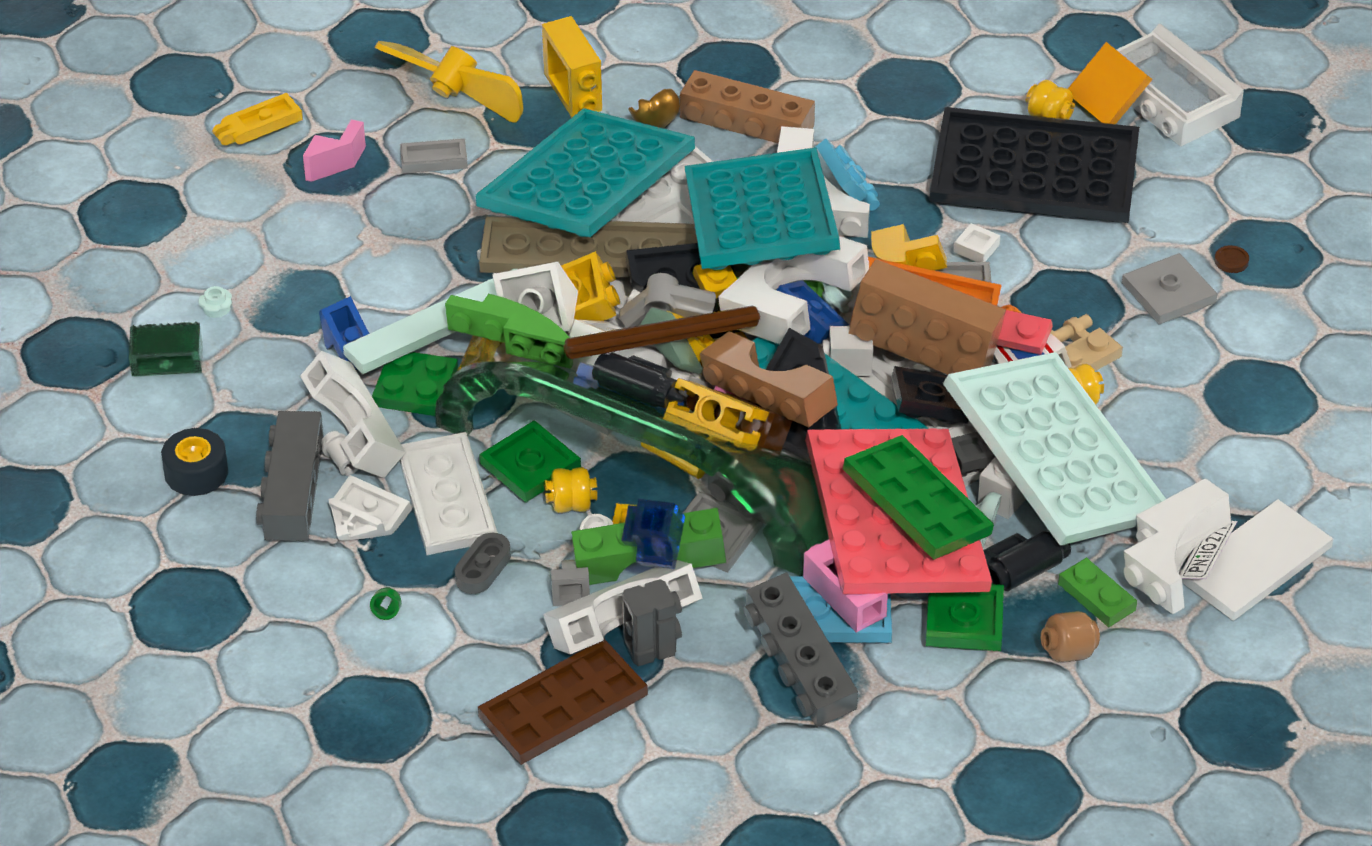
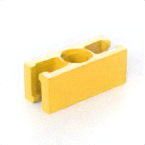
M680 378L677 379L675 388L687 391L686 394L692 397L697 394L699 400L695 405L693 413L689 412L690 408L678 405L677 401L668 403L667 413L741 443L757 446L761 433L754 430L752 434L739 431L735 428V425L739 420L741 411L746 412L744 419L750 422L753 419L766 422L769 414L768 411L698 383ZM717 405H720L721 412L715 420L714 410Z

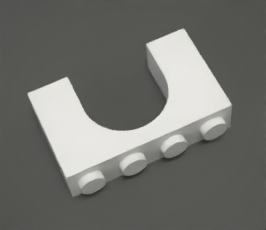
M839 236L840 250H833L825 255H815L812 253L798 255L790 260H781L779 258L763 260L761 263L751 266L718 296L720 310L724 311L752 305L757 307L758 313H760L758 325L737 330L777 344L781 343L789 328L805 335L811 329L807 301L779 292L776 289L779 285L793 281L816 280L852 291L869 270L867 245Z

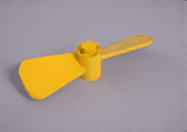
M378 41L375 45V48L433 71L434 73L430 77V81L433 83L432 89L445 98H448L449 95L457 96L462 91L509 122H517L523 114L522 93L517 83L509 76L476 69V60L457 47L451 46L441 62H438L412 48L397 43Z

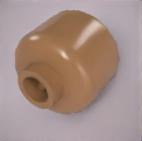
M1076 611L1056 613L1050 616L1045 624V628L1041 631L1040 638L1043 648L1048 651L1052 659L1058 662H1070L1089 658L1099 645L1100 633L1094 620L1086 613Z

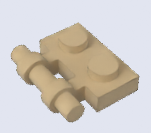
M1088 314L1079 318L1072 317L1063 323V327L1055 331L1051 330L1050 332L1061 342L1069 338L1074 341L1065 346L1072 365L1070 368H1075L1081 364H1088L1097 371L1122 357L1123 347L1101 328L1091 333L1087 332L1086 329L1093 325V321Z

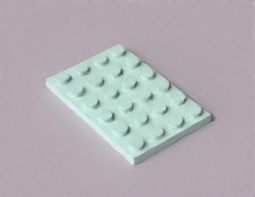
M1056 352L951 373L945 379L943 385L1060 546L1137 527V514L1166 499Z

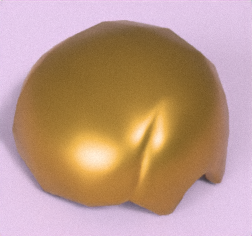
M663 89L655 94L650 101L640 99L638 101V110H635L633 107H629L628 110L636 122L665 128L679 113L680 102L678 95L673 89Z

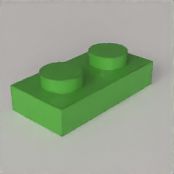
M1087 557L1059 574L1058 585L1108 628L1136 611L1137 600Z

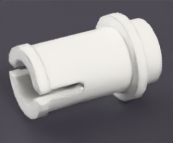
M338 431L329 432L321 441L322 452L325 456L331 457L342 475L349 476L354 474L358 468L353 467L340 445L346 435Z

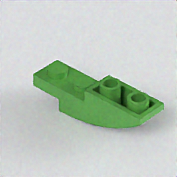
M489 293L483 302L450 295L446 301L445 307L449 330L505 343L506 354L569 369L572 368L573 359H568L563 349L565 340L570 337L562 328L541 313L518 302Z

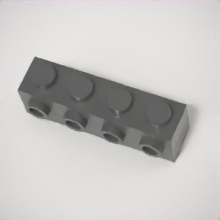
M278 411L276 425L270 426L269 443L272 451H266L265 471L268 472V477H262L261 498L264 499V502L257 504L256 511L257 525H263L265 540L309 541L322 453L321 441L324 437L321 411Z
M783 573L747 589L746 606L743 607L745 617L751 627H758L762 634L761 643L769 657L775 656L780 665L778 666V671L784 684L787 687L792 685L798 695L796 696V702L804 717L810 716L817 728L857 710V688L788 573Z

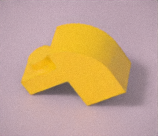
M904 224L871 231L872 249L877 259L934 271L947 268V258L938 235L910 241Z

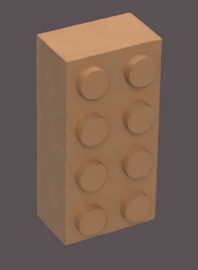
M875 259L861 280L848 334L858 336L864 341L873 340L874 346L948 375L991 365L1006 309Z

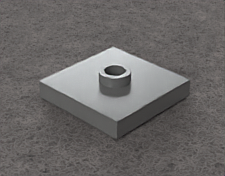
M1180 253L1125 273L1122 276V284L1158 324L1165 323L1217 302V292Z

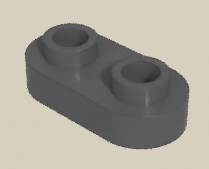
M491 532L479 536L455 567V582L461 591L468 594H478L491 586L511 558L510 542L507 537Z

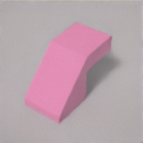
M351 119L340 140L315 135L303 155L305 180L312 182L355 167L366 147L364 122Z

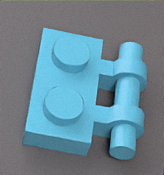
M827 138L824 139L816 147L841 188L851 197L870 204V211L876 210L880 205L877 199L878 193L872 184L866 182V174L862 167L855 164L841 145L835 147Z

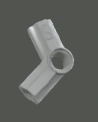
M666 273L653 274L648 278L647 288L620 309L619 319L623 322L625 328L639 326L651 308L670 311L683 317L713 313L716 294L707 290L679 285L675 277Z

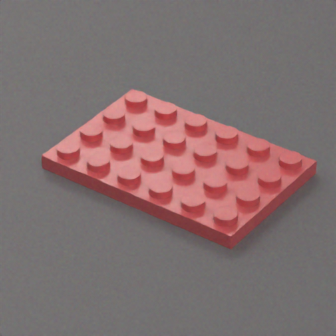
M949 429L807 430L805 441L842 594L990 592L992 579L980 540L933 560L843 470L846 457L903 435L968 498Z

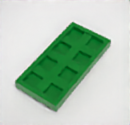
M903 435L844 459L843 470L933 560L992 535L994 523Z

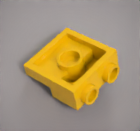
M595 251L561 266L578 290L574 320L605 321L616 316L615 306L620 304V299L613 285L610 286V282L615 281L616 278L608 261L603 263Z

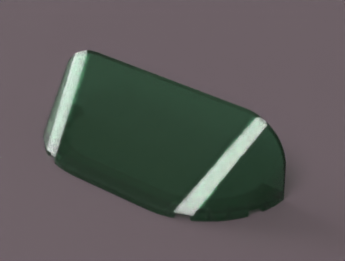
M535 360L474 363L455 372L444 384L443 393L437 399L435 410L436 427L453 434L466 432L468 436L473 431V414L476 404L484 398L493 396L497 390L505 389L508 395L540 401L670 453L691 463L712 477L717 472H720L735 485L730 492L743 504L751 515L759 512L767 525L763 529V534L770 547L773 564L799 576H803L804 552L816 544L829 540L811 464L779 451L741 443L669 414L665 410L652 407L579 377L576 371Z

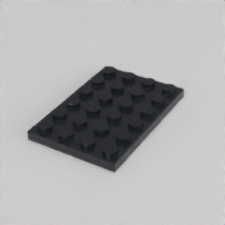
M945 107L929 202L1129 223L1140 127Z

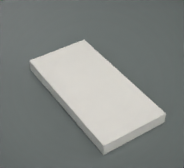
M466 432L401 444L406 453L399 462L426 555L471 547L479 536L491 532L498 533Z
M1277 499L1230 534L1207 579H1182V583L1234 621L1332 548L1333 538Z

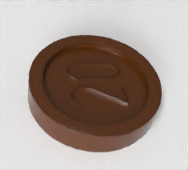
M1228 245L1216 251L1215 264L1220 270L1227 273H1239L1248 267L1249 255L1243 248Z

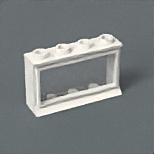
M1159 23L1150 34L1116 49L1153 79L1131 107L1180 147L1240 118L1244 89Z

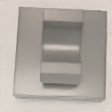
M575 560L561 561L562 569L551 570L553 606H563L590 595L588 567L577 568Z

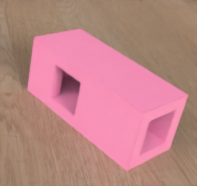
M830 540L816 544L804 552L803 578L856 633L887 617L888 594H842Z

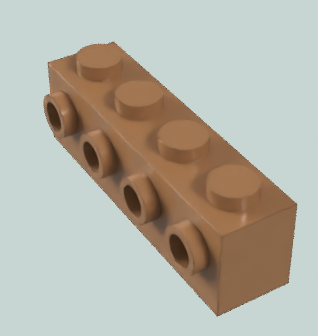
M694 70L680 92V118L779 144L781 126L813 129L815 101Z

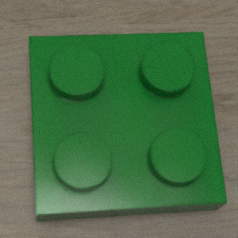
M410 352L384 364L372 398L379 408L440 417L458 371V359Z
M535 420L479 454L480 464L524 502H528L545 491V480L551 481L553 470L558 468L572 470L581 467V458Z
M991 584L990 592L929 593L926 646L1001 651L1004 585Z

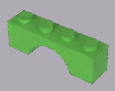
M718 508L571 531L577 568L588 567L589 585L617 581L625 568L637 561L652 557L674 558L692 564L693 568L726 563Z

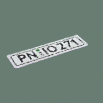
M1231 521V524L1211 534L1194 548L1180 574L1182 579H1207L1237 521Z

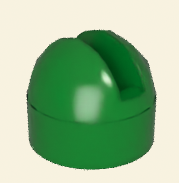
M390 587L381 588L376 591L370 601L372 613L377 618L383 620L394 618L402 605L400 594ZM386 596L392 599L387 609L380 606Z

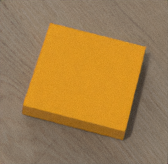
M1105 42L1068 89L1072 92L1073 99L1101 123L1116 124L1153 79L1109 43Z

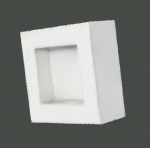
M971 223L954 242V253L976 262H986L999 247L1000 235Z

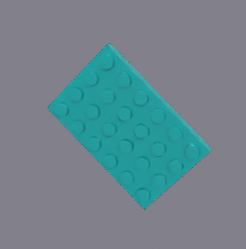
M583 108L476 194V206L489 209L494 213L518 217L523 221L547 225L552 229L569 231L581 237H591L695 149V137Z
M817 147L685 166L702 269L720 270L728 265L741 263L755 265L763 260L776 258L790 260L798 255L812 253L815 255H825L833 250H840L839 234Z

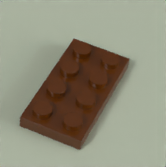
M604 639L478 706V717L522 765L648 695V685Z

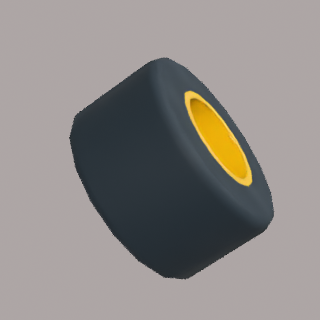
M190 428L179 431L165 441L161 450L165 481L172 490L180 494L189 496L208 494L219 488L225 482L229 473L225 443L218 434L208 429Z

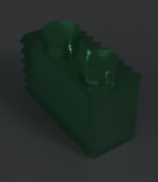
M197 321L193 324L191 322H180L173 325L169 323L163 325L161 323L158 326L156 324H146L143 326L139 325L138 327L132 325L130 327L129 362L132 376L202 372L203 342L200 323Z

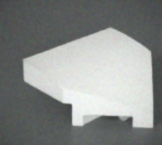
M352 475L348 476L334 498L328 499L339 540H356L392 535L412 510L410 501Z

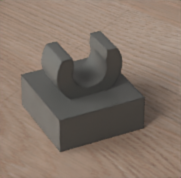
M978 432L951 438L962 477L967 476L969 471L978 469L979 472H982L996 457Z

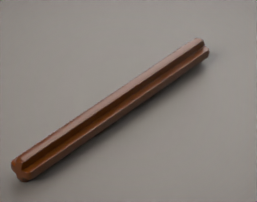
M752 305L572 337L565 340L563 349L568 359H576L754 327L758 325L760 313H758L757 307Z

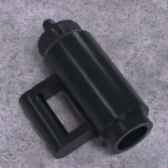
M614 352L600 354L594 363L592 377L602 387L652 407L667 408L669 402L677 401L681 403L685 400V396L679 393V389L675 388L677 380L671 378L672 370L635 355L627 358Z
M1043 531L1029 539L1015 533L983 551L992 584L1004 585V591H1010L1061 564L1062 560L1070 555L1071 546L1070 543L1060 546L1050 531Z

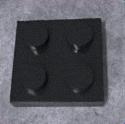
M894 366L891 381L898 412L912 418H920L922 416L936 418L947 424H954L956 422L968 424L969 421L943 385L948 375Z

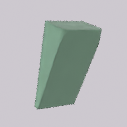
M651 308L640 325L676 318L670 312ZM687 339L654 344L678 369L695 374L702 373L703 368Z

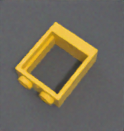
M569 16L542 24L544 75L571 118L583 108L597 112L602 111L601 60L573 17Z

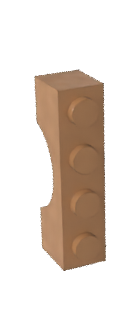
M728 331L700 352L703 375L706 382L806 427L813 425L838 405L833 376L808 365L787 371L762 369L759 367L755 342Z

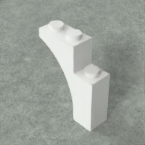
M781 126L777 153L814 148V129ZM824 176L839 236L868 238L870 204L843 193Z
M1206 478L1137 514L1138 532L1136 533L1138 543L1124 550V575L1128 583L1140 589L1155 604H1160L1172 614L1185 608L1182 578L1179 574L1185 559L1200 542L1219 529L1231 524L1229 494Z

